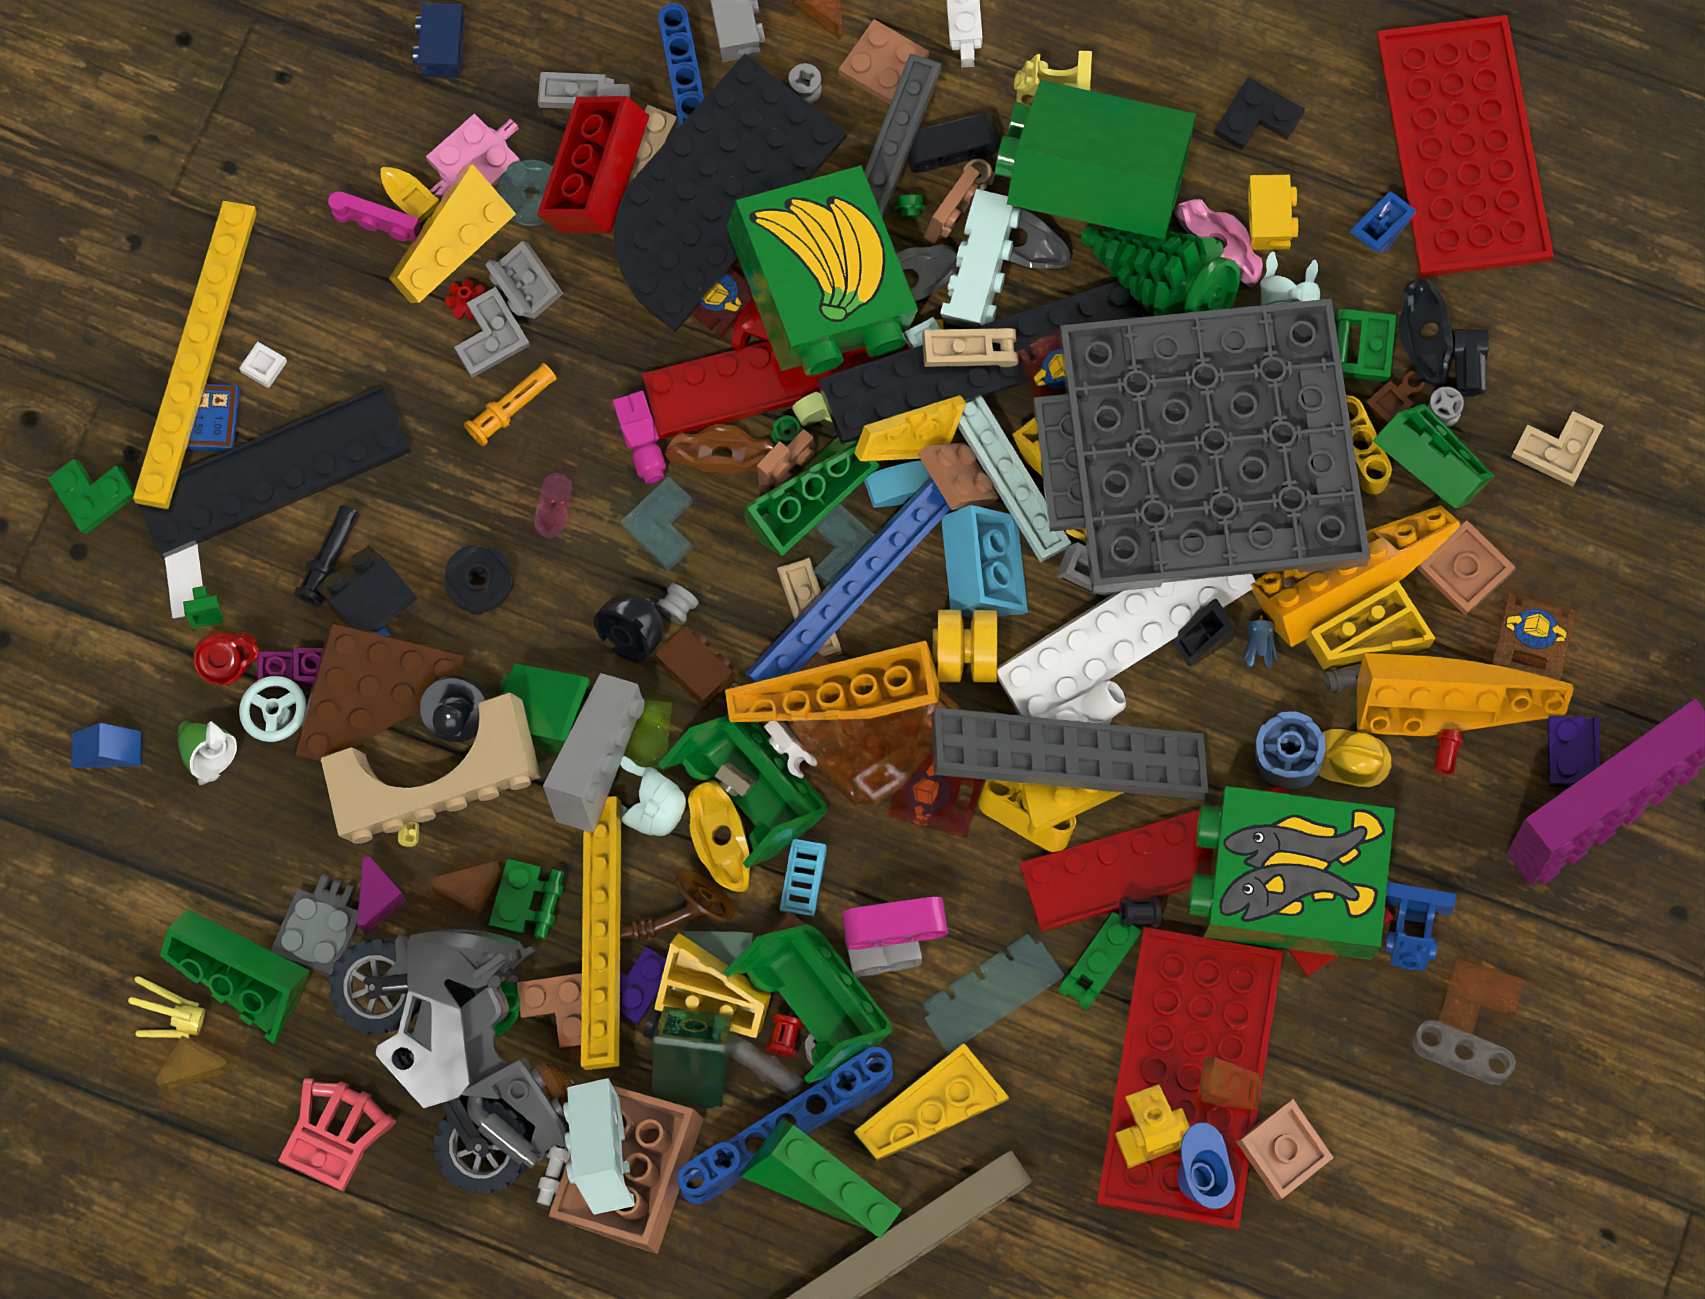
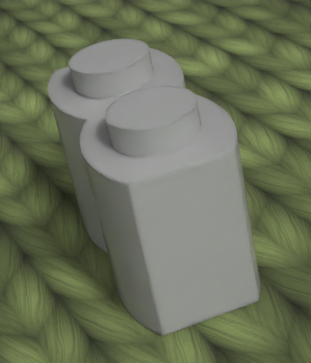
M918 941L861 950L847 949L851 971L856 978L905 970L922 965Z

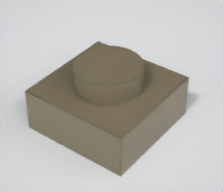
M730 761L723 764L715 777L721 780L720 786L733 796L740 794L743 797L747 795L757 783Z

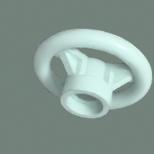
M282 676L262 678L253 683L241 699L239 707L241 723L244 729L258 740L266 742L283 740L291 736L301 726L307 706L306 698L302 689L288 678ZM271 686L283 687L290 691V693L279 699H266L258 694L261 690ZM251 703L262 709L263 718L266 721L265 731L256 727L250 718ZM296 703V712L292 719L290 706ZM279 707L277 713L273 715L270 714L273 708Z

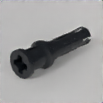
M340 505L315 560L308 562L305 567L307 573L301 586L296 587L293 592L300 600L313 606L322 605L323 598L316 588L324 582L328 575L335 572L336 562L360 516L353 508Z

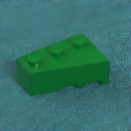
M1425 404L1398 412L1373 440L1381 449L1437 493L1444 503L1453 506L1455 509L1469 504L1494 477L1488 468Z

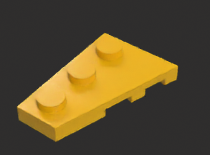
M961 395L865 425L854 454L860 461L920 459L918 453L926 446L951 444L966 402Z

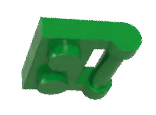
M1349 309L1336 310L1334 319L1337 324L1336 333L1343 379L1349 377L1389 382L1396 315ZM1351 325H1361L1357 364L1347 363Z

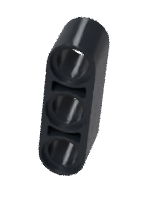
M990 113L978 114L918 130L907 157L911 172L923 173L998 152L1001 139L994 116Z

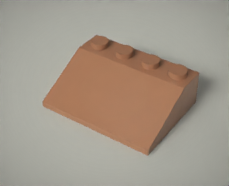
M613 1086L619 1096L625 1141H621L622 1161H628L630 1173L623 1174L624 1182L629 1192L634 1195L635 1206L594 1215L577 1185L570 1183L565 1167L549 1217L625 1245L658 1254L680 1190L678 1173L690 1161L704 1119L692 1108ZM571 1154L569 1156L567 1163L571 1162Z

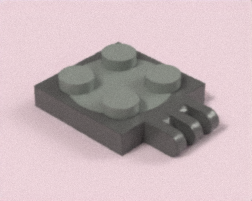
M323 873L314 894L297 888L271 951L297 965L330 976L333 973L334 969L332 967L335 961L340 959L342 953L351 946L358 929V911L349 908L356 885L348 883L343 895L339 893L343 886V880L336 878L331 889L327 890L330 876Z

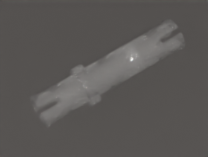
M712 1026L705 1037L706 1041L759 1075L758 1079L763 1083L769 1082L790 1098H794L795 1094L803 1086L805 1079L780 1064V1059L776 1056L770 1057L732 1031Z

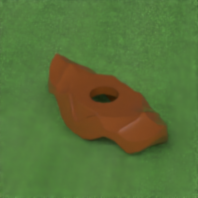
M714 424L696 434L677 433L669 441L664 456L666 460L692 466L703 472L734 475L745 471H757L759 462L775 446L768 439L757 440L750 437L741 428L734 425ZM725 450L728 451L732 456L722 457L712 455L716 451Z

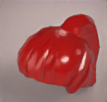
M222 631L211 633L196 644V650L193 652V665L196 672L205 681L215 685H231L243 676L250 663L258 660L259 648L257 647V639L245 631L238 632L237 634Z

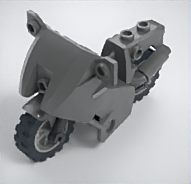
M467 929L436 930L414 934L410 938L399 935L395 941L391 939H370L356 943L354 946L346 949L332 967L334 970L328 980V985H331V992L329 993L330 1002L334 1003V1011L337 1016L342 1017L346 1021L345 1024L352 1029L356 1028L361 1033L378 1035L398 1030V1034L376 1047V1055L423 1108L441 1104L447 1115L440 1121L438 1133L434 1137V1144L436 1145L434 1156L436 1162L439 1161L441 1173L444 1177L447 1176L451 1180L450 1183L453 1186L465 1189V1192L472 1194H490L502 1190L515 1182L527 1167L532 1169L535 1164L539 1165L549 1154L547 1150L557 1144L561 1148L566 1146L565 1133L570 1132L564 1115V1103L557 1096L552 1099L545 1088L549 1083L544 1073L538 1067L532 1069L526 1057L514 1063L504 1061L497 1054L494 1046L495 1030L493 1027L502 1021L509 1011V1005L500 988V984L503 981L508 983L517 982L519 974L514 969L521 961L537 951L534 945L524 949L521 942L509 937ZM378 960L385 961L391 964L392 967L385 974H379ZM369 961L371 962L372 969L371 977L358 971L363 964ZM354 977L364 982L365 989L353 992ZM402 994L396 1005L393 1004L388 996ZM365 995V998L370 999L367 1010L358 1003L357 997ZM378 997H381L389 1009L388 1011L374 1013ZM417 1013H419L414 1031L409 1033V1023L413 1020V1017ZM502 1097L507 1103L502 1102L499 1098ZM525 1118L535 1126L534 1133L527 1129ZM459 1136L466 1146V1149L460 1152L458 1150ZM496 1150H502L507 1154L506 1159L501 1165L493 1155V1152ZM472 1152L476 1155L473 1169L462 1160V1156ZM486 1156L495 1170L488 1172L479 1171L483 1157Z

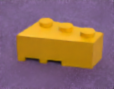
M1396 581L1310 631L1306 643L1323 670H1328L1332 666L1338 668L1360 663L1363 660L1364 653L1400 655L1429 649L1435 637L1399 581Z
M678 933L670 943L654 1009L756 1038L763 1028L771 993L759 991L742 974L727 978L723 973L729 967L727 964Z

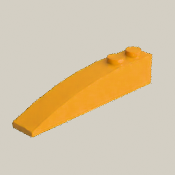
M926 641L725 690L730 722L870 719L938 702L940 692L935 661Z

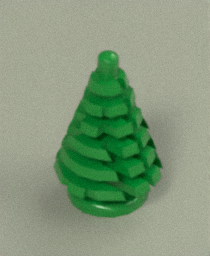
M1087 226L1081 234V242L1094 248V256L1102 264L1106 265L1108 271L1118 278V281L1125 289L1128 290L1130 288L1131 295L1144 307L1150 316L1231 309L1240 283V267L1236 261L1221 257L1224 253L1221 241L1215 240L1213 237L1178 234L1167 231L1165 239L1111 227L1101 232L1100 229L1093 226Z

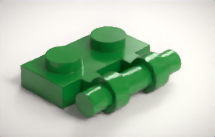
M507 859L490 917L489 927L524 936L526 925L530 923L536 925L533 937L546 940L548 930L553 928L556 917L553 913L557 898L562 897L564 887L561 885L564 872L552 869L548 881L543 882L539 881L542 872L541 867ZM535 893L544 895L540 911L531 910Z

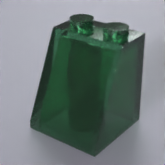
M664 1006L653 1038L652 1097L675 1104L680 1102L694 1103L702 1108L723 1107L728 1086L734 1015Z

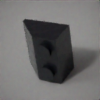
M369 545L355 553L349 562L338 571L328 575L324 582L316 588L334 614L345 625L378 632L418 599L385 559Z

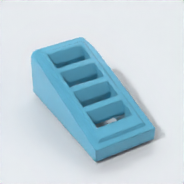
M792 839L780 912L814 918L827 854V846L825 844ZM798 854L817 856V860L798 858ZM800 867L815 870L814 875L797 873L795 869ZM793 881L812 884V889L793 887L792 884ZM790 895L810 898L809 904L789 901Z

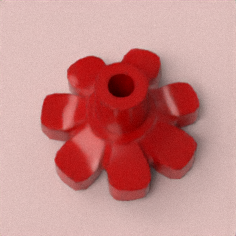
M471 279L463 280L461 287L453 283L449 287V292L452 296L445 298L446 307L449 309L454 308L452 315L455 319L461 320L466 313L468 319L472 320L474 317L467 307V302L485 293L486 290L481 284L474 287L473 280Z

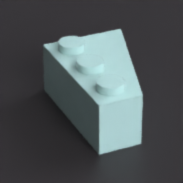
M609 1078L567 1087L568 1102L564 1103L563 1109L570 1132L565 1133L566 1147L571 1154V1162H568L566 1165L570 1183L577 1185L594 1215L635 1206L634 1195L629 1192L624 1182L623 1174L630 1173L628 1161H622L621 1141H625L620 1100Z

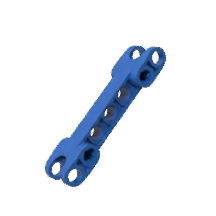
M871 1047L837 1067L831 1076L730 1140L714 1145L686 1163L678 1173V1184L683 1197L691 1204L701 1205L737 1184L742 1178L739 1174L755 1155V1153L749 1152L746 1149L748 1141L754 1137H760L765 1141L782 1118L794 1120L796 1127L808 1135L846 1110L854 1109L880 1093L890 1085L893 1079L892 1058L890 1054L881 1047ZM874 1054H879L883 1056L885 1059L881 1057H873L870 1059L868 1058ZM873 1065H881L885 1068L878 1073L869 1070ZM846 1084V1086L851 1087V1090L842 1089L843 1085ZM814 1099H820L827 1105L825 1111L819 1115L811 1114L807 1110L808 1103ZM725 1160L730 1163V1167L727 1169L721 1165ZM691 1180H703V1184L696 1189L687 1187ZM704 1194L703 1196L698 1197V1198L692 1197V1196H699V1195Z

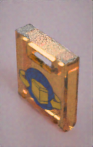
M1509 593L1491 665L1516 669L1561 681L1577 610L1570 609L1567 613V618L1561 617L1562 606L1527 597H1522L1521 604L1518 606L1515 605L1516 594ZM1513 652L1545 660L1544 669L1512 662Z

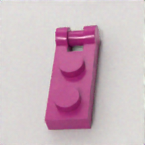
M340 191L334 192L329 196L328 203L334 219L338 222L344 223L353 220L367 230L376 231L379 229L388 232L392 238L402 242H406L407 239L415 241L422 231L419 218Z

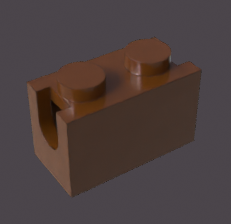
M684 626L655 654L656 661L674 681L706 710L734 683V679L731 677L733 675L731 670L734 667L724 655L719 653L716 656L707 648L710 644L702 634L696 630L691 633Z

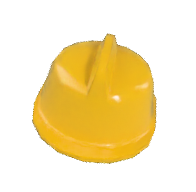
M1329 729L1323 732L1326 751L1324 763L1319 774L1321 778L1332 782L1370 788L1380 784L1388 776L1391 769V755L1387 746L1380 739L1368 733L1344 729Z

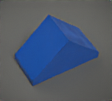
M1390 191L1351 229L1350 233L1376 253H1386L1413 218L1416 210Z
M98 723L72 733V768L141 766V731Z

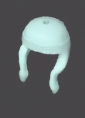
M1275 252L1269 254L1266 261L1267 272L1260 282V305L1320 300L1319 286L1314 283L1318 272L1316 260H1313L1307 268L1305 282L1295 285L1288 278L1274 276L1278 263Z
M623 756L620 763L622 768L643 778L639 789L640 803L633 805L630 809L621 804L622 822L626 826L650 836H665L677 826L683 815L686 805L684 793L675 783L664 777L655 768L637 766L628 757Z

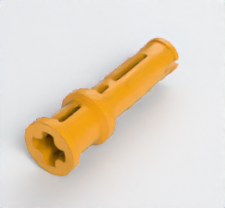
M542 363L538 369L497 403L495 401L489 402L486 405V410L473 421H466L464 423L466 430L477 443L485 446L488 443L487 439L501 427L506 428L509 426L511 416L557 379L555 374L545 363Z

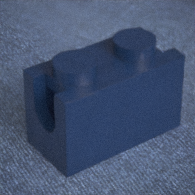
M422 3V14L416 15L415 21L416 35H420L419 45L413 46V64L421 66V77L460 78L465 28L462 4Z

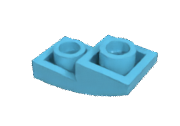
M920 460L876 471L868 476L864 482L873 508L904 505L908 497H912L932 477Z

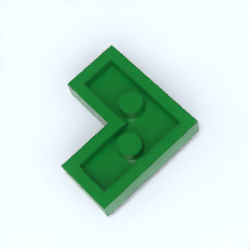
M73 459L48 478L79 531L84 534H88L130 502L135 493L134 486L124 470L119 466L113 467L93 483L81 462Z

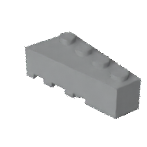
M600 673L543 785L556 822L594 833L636 721L641 717L644 710L645 702L642 699L637 683Z

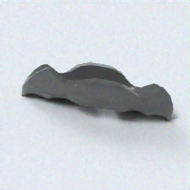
M1021 209L1017 228L1025 230L1028 237L1023 246L1012 247L1009 261L1031 268L1056 269L1068 266L1070 264V252L1064 241L1037 216Z
M940 244L924 248L913 247L896 253L902 270H912L918 277L917 285L910 288L915 302L935 293L959 269V267H956L957 252L949 245Z

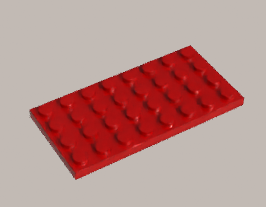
M1502 15L1377 31L1376 40L1406 203L1416 210L1415 215L1410 220V227L1420 278L1552 261L1554 255L1508 16Z
M1144 927L1096 1205L1238 1231L1250 1161L1236 1143V1140L1256 1125L1283 951ZM1159 1084L1171 1111L1182 1108L1190 1127L1196 1123H1208L1219 1131L1226 1145L1235 1183L1234 1196L1229 1204L1221 1209H1209L1202 1206L1199 1202L1196 1203L1187 1198L1182 1193L1177 1182V1171L1182 1162L1180 1149L1128 1169L1115 1137V1133L1136 1125L1125 1098L1126 1096Z

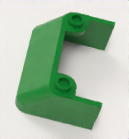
M729 715L689 728L658 765L662 769H666L682 763L691 777L698 780L715 778L720 784L721 780L715 777L723 764L730 761L757 782L750 793L743 797L740 794L733 796L727 792L756 826L749 834L753 852L743 862L744 866L749 868L777 856L792 843V839H798L826 814L827 805L805 777L801 779L790 773L787 756L780 754L769 742L770 737L757 722H730Z
M811 925L797 926L758 936L723 972L727 978L747 973L751 984L759 991H778L818 1043L811 1050L812 1062L815 1067L804 1077L807 1083L831 1076L837 1067L863 1051L877 1046L892 1032V1025L883 1011L824 935Z

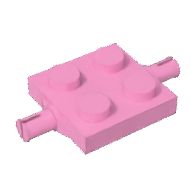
M473 114L426 156L427 161L438 171L441 181L429 191L438 199L443 197L447 189L451 187L457 178V174L462 166L473 164L491 186L494 187L520 164V159L506 144V140L519 130L516 123L509 119L495 131L487 127Z

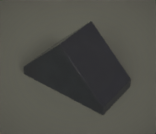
M1213 599L1178 631V636L1172 639L1171 642L1190 667L1232 642L1236 625L1217 599Z

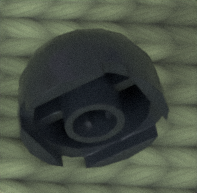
M629 593L619 595L607 601L594 616V627L601 640L604 642L608 638L611 643L617 646L613 647L612 651L628 661L642 662L653 653L662 639V618L656 605L648 598Z

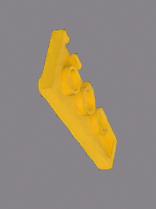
M963 1043L856 1129L854 1135L877 1162L1008 1101L1009 1096Z

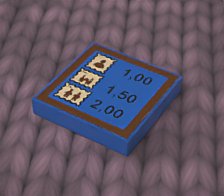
M205 385L186 451L227 452L234 449L240 395L238 385Z

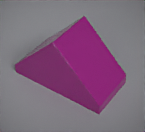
M363 857L357 926L362 933H369L399 908L406 899L371 857Z

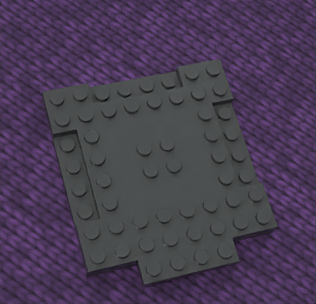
M1332 299L1060 325L1059 339L1066 395L1036 397L1033 404L1049 530L1052 532L1084 528L1092 594L1161 587L1162 583L1293 569H1298V573L1367 566L1370 553Z

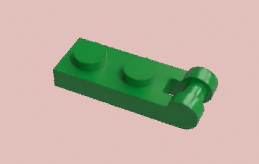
M1112 912L1075 967L1062 982L1058 992L1065 997L1070 995L1079 1001L1078 1006L1088 1011L1137 942L1142 931L1132 924L1130 927H1122L1119 915ZM1081 977L1092 983L1088 990L1077 984Z

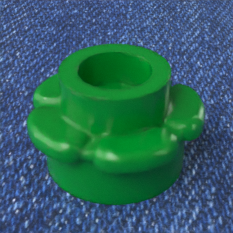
M902 195L896 197L897 206L893 207L894 211L900 212L901 218L920 217V211L925 210L926 205H923V196Z
M782 416L773 423L771 438L774 443L777 444L780 441L787 447L803 428L800 426L801 424L797 418ZM785 430H790L791 432L789 435L784 434Z

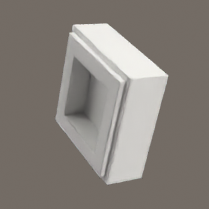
M257 342L239 369L241 373L269 389L287 363V360L282 355Z

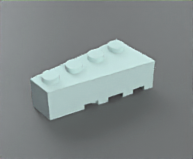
M979 189L975 191L964 234L968 235L967 240L961 242L957 253L956 267H959L958 274L954 273L951 275L948 284V299L951 302L950 304L943 302L940 312L946 324L972 329L993 322L995 319L997 306L992 305L995 292L1001 293L1005 273L1000 272L1003 260L1009 261L1013 247V241L1009 240L1011 228L1018 227L1021 216L1020 208L1007 205L1008 196Z

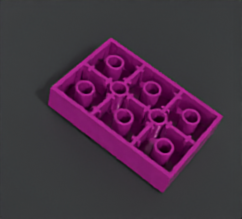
M1695 698L1524 820L1506 854L1531 887L1540 881L1546 885L1561 873L1560 869L1566 865V862L1569 861L1571 865L1576 864L1589 853L1587 850L1594 845V842H1597L1599 846L1604 844L1616 834L1615 830L1623 822L1629 826L1644 814L1643 810L1650 805L1649 803L1652 802L1654 806L1659 805L1671 795L1670 791L1678 783L1684 787L1699 775L1698 771L1705 766V709Z

